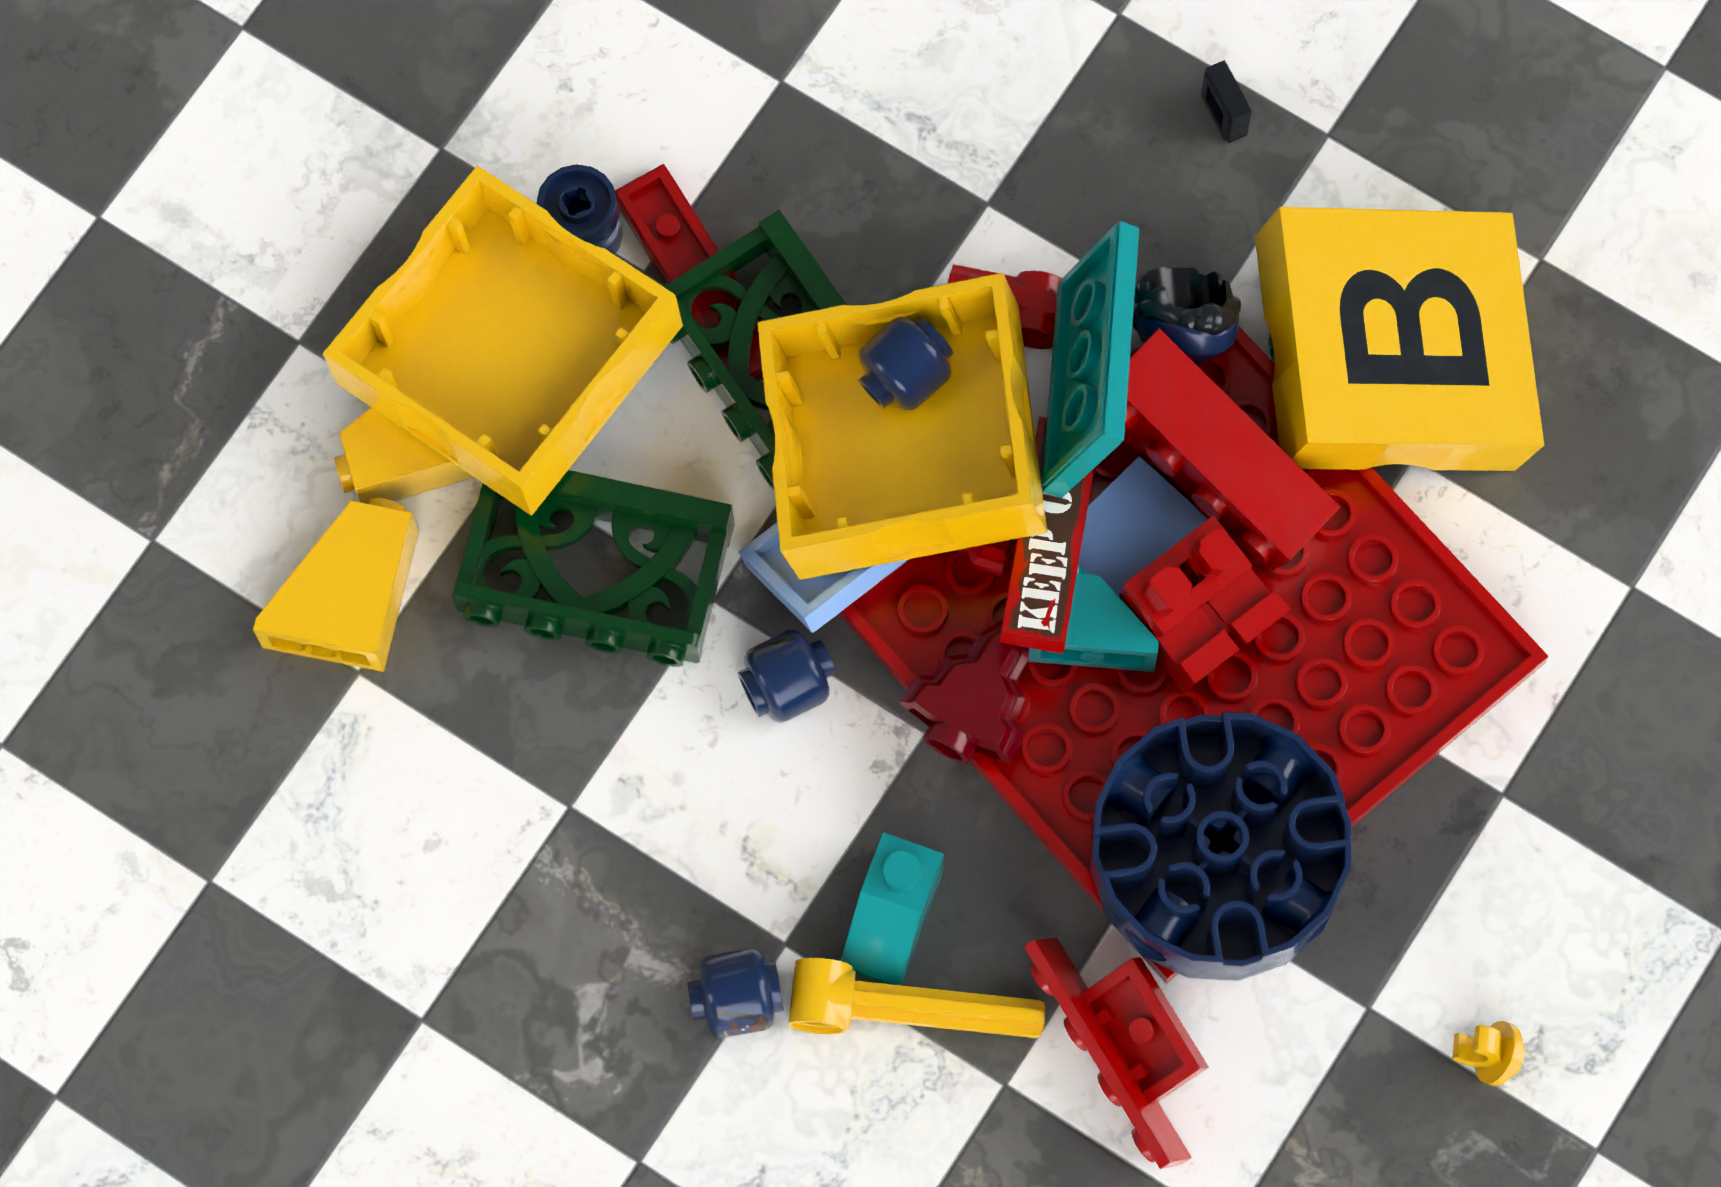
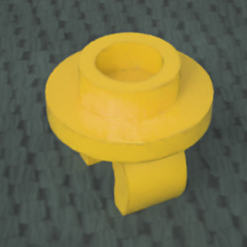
M1498 1021L1490 1027L1484 1025L1475 1026L1474 1037L1462 1033L1454 1034L1452 1059L1460 1064L1474 1066L1478 1079L1485 1084L1491 1086L1504 1084L1520 1070L1523 1064L1525 1048L1519 1028L1511 1023Z

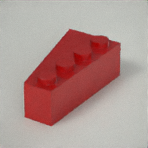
M1160 328L1130 353L1124 442L1189 496L1207 516L1212 517L1214 515L1218 522L1237 538L1239 547L1253 561L1260 565L1267 563L1272 569H1276L1290 561L1338 511L1340 506Z

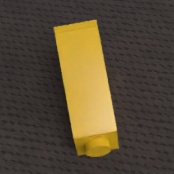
M373 408L367 410L339 433L345 452L344 455L334 457L344 493L356 490L361 503L369 504L372 498L396 501L474 478Z
M372 498L369 504L350 501L256 617L253 631L262 648L384 672L419 535L412 512L406 511L404 505L384 498Z

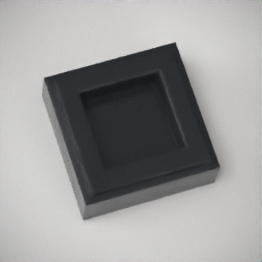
M1223 60L1207 67L1203 77L1201 97L1224 141L1227 140L1228 143L1247 136L1252 110L1228 64Z

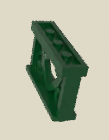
M780 210L760 221L759 227L669 284L665 283L662 285L676 295L683 323L682 328L670 343L674 344L680 340L692 356V359L687 361V365L693 377L704 392L708 393L715 389L727 406V408L721 411L726 424L740 442L747 438L750 439L761 455L756 460L757 467L773 490L772 467L775 455L773 421L771 418L767 426L754 408L755 406L769 411L765 402L764 383L750 377L749 373L750 351L757 322L759 319L766 321L783 317L766 306L769 299L777 309L782 311L780 305L782 300L786 297H794L799 300L802 306L799 314L847 305ZM764 253H767L771 259L756 276L748 290L736 280L728 277ZM706 291L726 292L741 302L738 312L726 304L716 303L709 305L708 310L715 311L721 317L720 324L711 329L698 324L691 313L696 297ZM729 344L728 369L712 347H721Z
M568 470L532 516L515 505L519 535L501 536L491 539L501 499H507L484 483L482 484L457 580L454 582L451 593L456 609L464 613V619L485 627H499L501 621L525 626L524 631L545 640H560L562 634L586 639L585 644L590 648L605 653L618 654L622 652L623 647L647 652L646 657L649 660L671 667H680L684 661L700 662L719 579L735 526L731 504ZM554 512L569 513L573 516V525L568 530L557 534L541 535L540 528L544 530L557 529V526L550 521ZM597 520L611 522L613 538L619 552L630 564L639 569L610 588L582 597L562 577L553 564L547 550L562 549L577 543L590 532ZM636 529L654 532L653 540L647 544H642L644 549L655 553L652 558L640 553L630 544V535ZM694 540L708 543L697 585L686 575L675 570L692 546ZM524 550L526 559L512 560L500 572L501 577L506 574L520 576L521 585L519 588L508 593L491 589L483 577L486 564L502 552ZM663 581L680 589L689 604L686 617L672 627L652 624L646 618L648 609L654 605L664 606L670 612L668 597L661 589L657 588ZM541 587L553 602L535 599ZM627 608L629 619L612 614Z

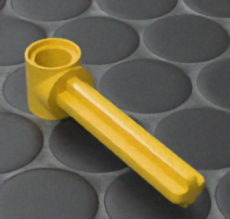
M801 958L795 961L788 1026L798 1031L828 1035L842 1034L846 1032V1028L850 1029L851 1019L1029 1038L1041 1037L1044 1030L1045 1004L1041 1000L855 981L856 971L848 963L825 958Z

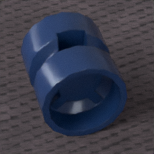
M578 164L561 167L550 174L539 188L537 205L547 210L551 217L572 235L595 246L605 248L615 255L620 248L623 232L614 186L607 176L591 166Z

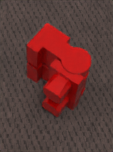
M1214 515L1121 586L1124 591L1119 594V598L1159 641L1157 659L1182 693H1185L1291 610L1275 590L1271 592L1251 569L1253 566Z

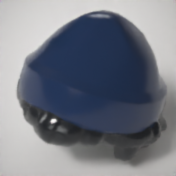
M1158 267L1141 275L1136 282L1132 326L1138 332L1141 343L1160 328L1199 367L1221 352L1228 350L1234 344L1239 330L1241 300L1232 294L1229 281L1223 280L1222 276L1215 271L1204 275L1200 274L1196 268Z

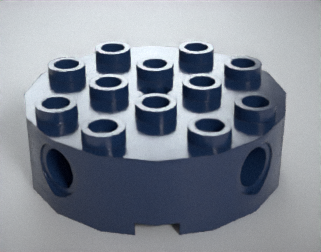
M1222 712L1221 716L1201 714L1184 720L1183 717L1154 727L1116 760L1095 803L1092 823L1090 874L1107 919L1141 956L1187 978L1239 981L1286 965L1324 931L1351 871L1352 822L1345 807L1346 800L1335 772L1300 735L1255 714ZM1222 838L1228 839L1232 843L1230 852L1222 851L1218 855L1209 850L1210 842L1217 844Z

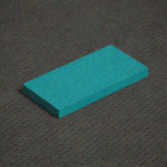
M1122 221L1115 224L1058 282L1041 486L1043 487V492L1060 498L1064 497L1124 441L1139 228Z

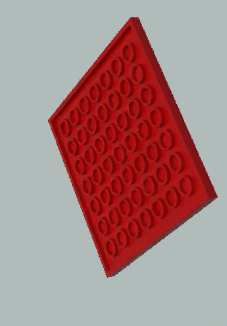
M1239 326L1234 344L1228 350L1221 352L1210 361L1200 365L1199 368L1279 446L1272 389L1275 363ZM1123 441L1094 468L1088 505L1139 456L1145 460L1126 442ZM1145 460L1155 471H1157L1167 482H1169L1179 493H1181L1191 504H1193L1204 516H1206L1208 519L1210 518L1203 511L1200 510V508L1189 496H1187L1182 490H1180L1175 484H1173L1168 478H1166L1161 472H1159L1154 466H1152L1147 460ZM1373 468L1366 470L1303 469L1340 506L1338 511L1290 561L1276 569H1272L1267 563L1260 565L1244 553L1253 565L1251 569L1271 592L1275 590L1291 610L1185 693H1182L1158 659L1155 672L1028 662L1024 668L1018 684L1025 697V703L1017 721L1024 731V736L1012 764L981 755L977 752H974L969 762L1105 916L1106 914L1090 874L1092 823L1095 803L1116 760L1154 727L1183 717L1184 720L1201 714L1221 716L1222 712L1255 714L1300 735L1335 772L1346 800L1345 807L1351 819L1352 828L1546 663L1549 657L1546 652ZM1222 526L1239 547L1237 543V538L1231 532H1229L1224 526ZM1013 542V547L1007 560V567L1002 577L971 567L968 554L957 550L907 560L842 610L839 615L907 691L918 675L932 676L946 657L968 654L980 633L1004 618L1017 543ZM1222 838L1217 844L1210 842L1209 850L1218 855L1222 851L1230 852L1232 843L1228 839ZM1143 957L1166 984L1178 975V973Z

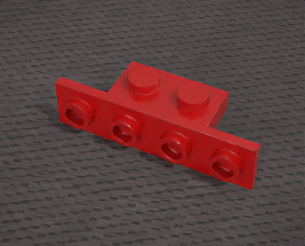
M1057 938L1034 939L1026 944L1024 948L1033 961L1030 965L1033 978L1039 987L1047 995L1054 996L1067 1016L1063 1022L1069 1037L1078 1048L1088 1051L1100 1070V1073L1097 1075L1098 1083L1106 1097L1114 1105L1122 1106L1135 1127L1132 1129L1131 1134L1141 1154L1148 1161L1156 1162L1160 1169L1182 1165L1192 1158L1158 1102L1208 1069L1209 1066L1141 957L1131 958L1088 988Z

